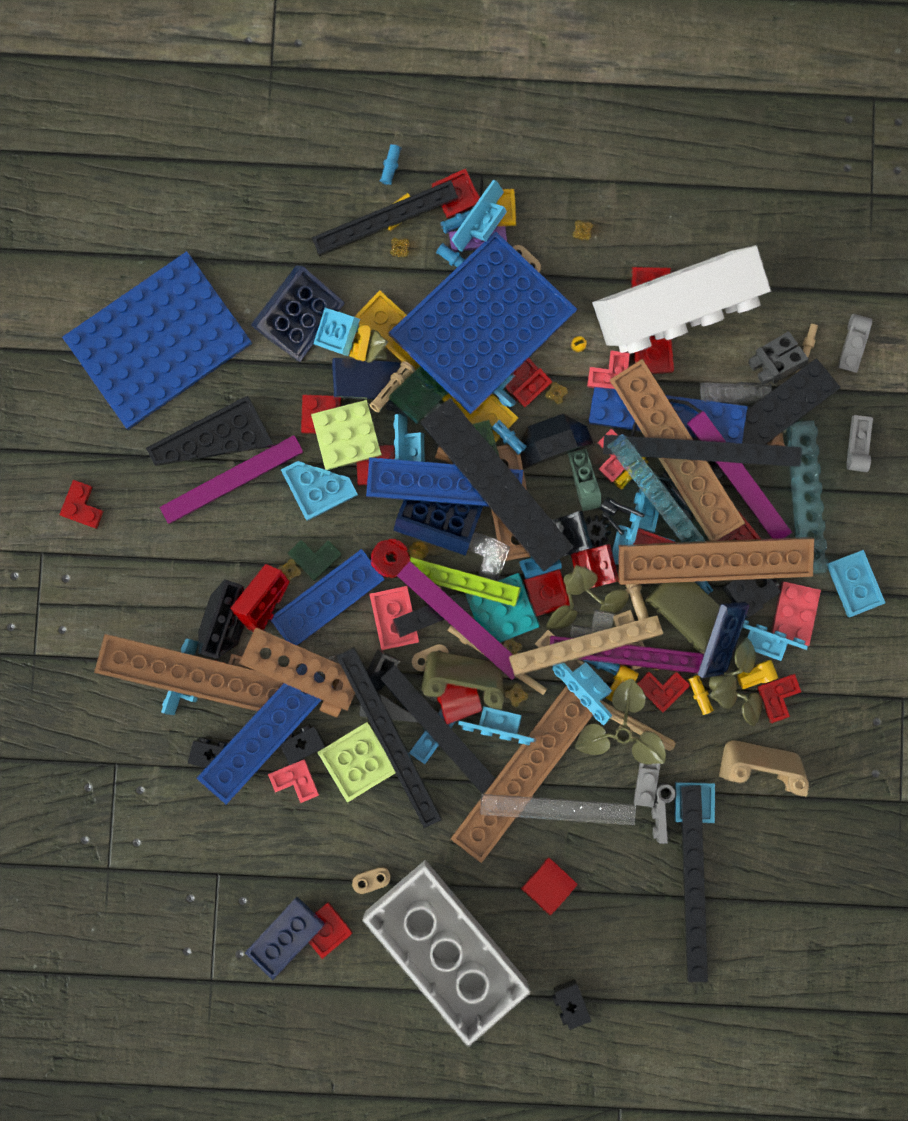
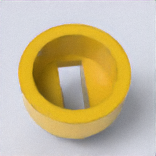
M581 336L575 337L571 342V348L575 352L584 351L587 345L586 340ZM579 341H583V342H584V343H581V344H579V345H577V346H575V344H574V343H577V342H579Z

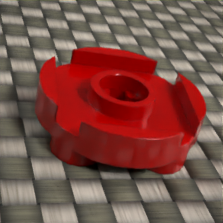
M382 540L372 551L371 565L382 576L395 578L410 562L408 549L399 540ZM390 554H393V559L395 560V562H389L386 558V555L389 556Z

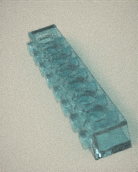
M797 421L787 428L788 446L802 447L800 467L790 466L795 538L808 537L809 531L814 533L816 559L813 560V575L824 574L826 569H828V559L825 558L827 542L823 536V531H825V521L822 520L824 504L820 499V494L822 493V483L819 482L821 466L817 461V456L819 455L818 444L816 445L818 429L814 421ZM801 437L807 440V446L800 443ZM802 456H806L808 458V465H805L802 462ZM804 475H808V476H809V478H810V483H809V484H807V483L804 482V480H803V476H804ZM806 493L812 497L811 503L805 500ZM807 512L813 515L812 522L807 520Z
M622 434L607 446L681 542L706 541L627 437Z

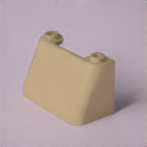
M731 740L725 745L719 777L742 783L749 778L751 769L778 774L777 779L784 782L786 791L807 797L809 783L802 760L798 754Z

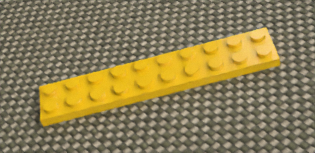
M379 290L354 317L359 318V323L369 326L370 330H377L388 341L385 348L400 362L405 361L411 364L416 371L414 375L441 400L446 402L451 398L482 437L493 446L501 437L491 429L498 420H501L509 429L518 420V417L493 394L472 414L465 410L389 336V332L407 315Z

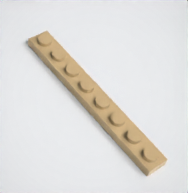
M653 616L509 656L514 676L658 637L663 635L658 616Z

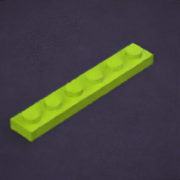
M410 557V562L436 585L514 607L517 605L520 587Z

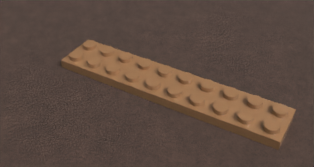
M643 359L610 379L613 387L645 437L693 440ZM658 458L710 541H717L745 524L707 461Z
M814 538L619 545V584L813 577Z
M108 634L104 635L94 672L258 711L283 684V682L253 669Z
M567 685L527 736L535 738L536 742H531L530 745L521 744L451 837L452 841L481 863L593 716L590 710L582 705L580 699L567 688Z

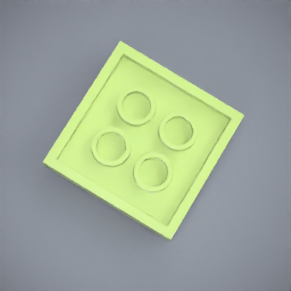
M367 400L311 414L326 470L368 460L369 457L376 458L381 456Z
M368 722L317 752L347 802L395 774L380 741Z

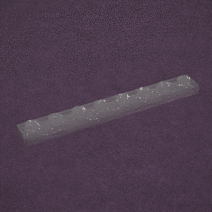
M481 794L480 814L635 825L636 805Z

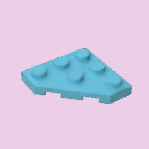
M299 461L281 469L306 521L358 496L349 477Z

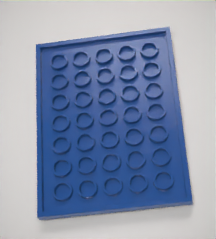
M495 231L487 241L480 245L389 332V336L465 410L472 414L577 311V308Z
M187 251L62 337L128 430L252 344Z

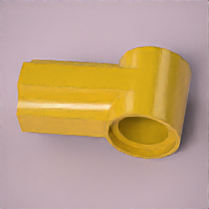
M772 660L756 664L750 673L743 671L737 674V680L742 689L778 679Z
M620 665L610 687L612 692L605 698L612 701L616 688L628 679L636 681L639 673L624 665Z

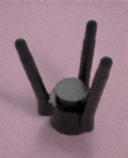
M660 480L661 485L675 499L678 505L674 509L676 515L658 506H655V510L675 519L678 523L681 520L683 522L689 521L693 517V513L685 500L674 487L670 488L663 480Z
M609 497L604 500L600 507V510L603 511L601 516L606 518L621 535L624 532L610 515L615 516L619 510L629 516L633 513L640 517H645V514L618 503Z

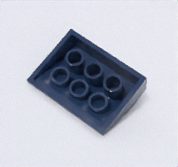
M296 265L252 322L251 326L300 362L313 346L324 309L328 308L339 312L345 302L305 267Z
M403 500L393 531L466 556L483 506Z

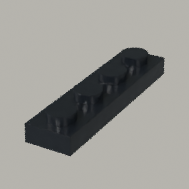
M464 592L450 596L464 611L471 609ZM427 605L393 619V623L400 638L442 621L444 618L430 605Z

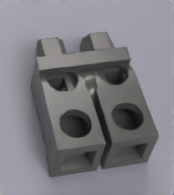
M788 331L763 347L756 349V355L749 359L748 364L752 370H756L759 367L763 368V371L758 373V378L762 384L770 381L775 384L799 369L801 370L808 365L809 358Z

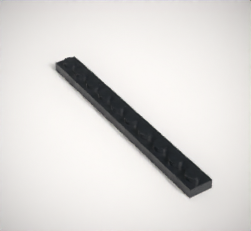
M604 435L603 454L800 467L802 447Z
M353 647L338 654L336 657L422 826L426 828L441 821L442 818L356 648Z
M681 785L687 981L708 982L701 786Z

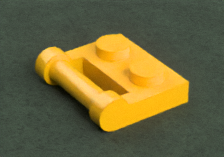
M359 323L352 349L349 352L350 357L365 361L371 333L369 326Z

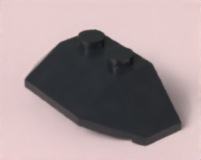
M560 414L527 426L521 440L527 446L520 453L523 470L592 445L593 441L587 426L565 414Z
M224 579L210 595L198 630L200 654L218 659L221 655L238 645L244 624L230 608L244 592L243 585Z

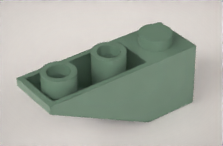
M587 449L568 453L582 511L600 508L601 493Z

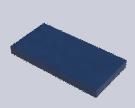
M333 358L334 397L374 400L389 383L391 375L396 373L401 367L400 364L402 362L374 360L368 363L357 359ZM405 386L399 387L389 400H406Z
M748 603L721 604L698 676L707 678L727 673L749 609Z
M296 897L250 946L245 954L274 980L321 930L325 923L303 901Z

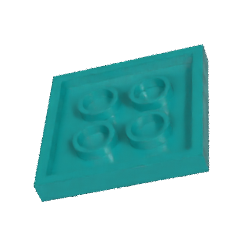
M519 573L499 580V582L521 588L516 607L472 594H465L475 621L500 643L540 627Z

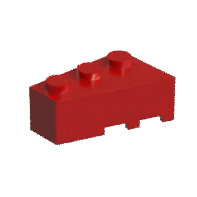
M265 564L230 609L248 630L254 632L255 628L264 631L268 620H272L274 616L272 612L276 603H280L290 581L281 570Z

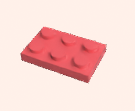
M783 581L771 633L774 634L775 630L787 634V639L793 640L796 637L806 641L804 645L809 646L821 590Z
M404 586L371 593L370 598L381 650L419 643L417 631L399 638L393 623V619L413 612L408 587Z

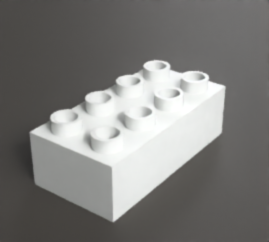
M756 245L732 250L592 303L606 345L619 346L621 353L627 351L634 353L652 346L649 339L651 335H655L656 340L662 338L668 340L686 334L688 332L686 322L690 321L691 327L700 324L706 326L723 320L722 309L724 308L726 314L735 311L741 313L761 305L758 296L770 292V287Z
M426 860L365 912L363 921L467 1046L473 1043L530 993L524 976Z

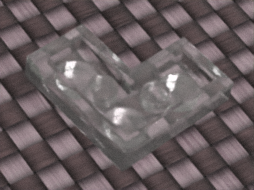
M474 532L468 550L484 557L478 575L498 581L510 546L482 533Z
M594 609L591 627L572 624L569 638H577L610 629L614 613Z

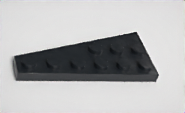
M247 395L150 445L146 450L154 465L159 466L273 447L274 444Z

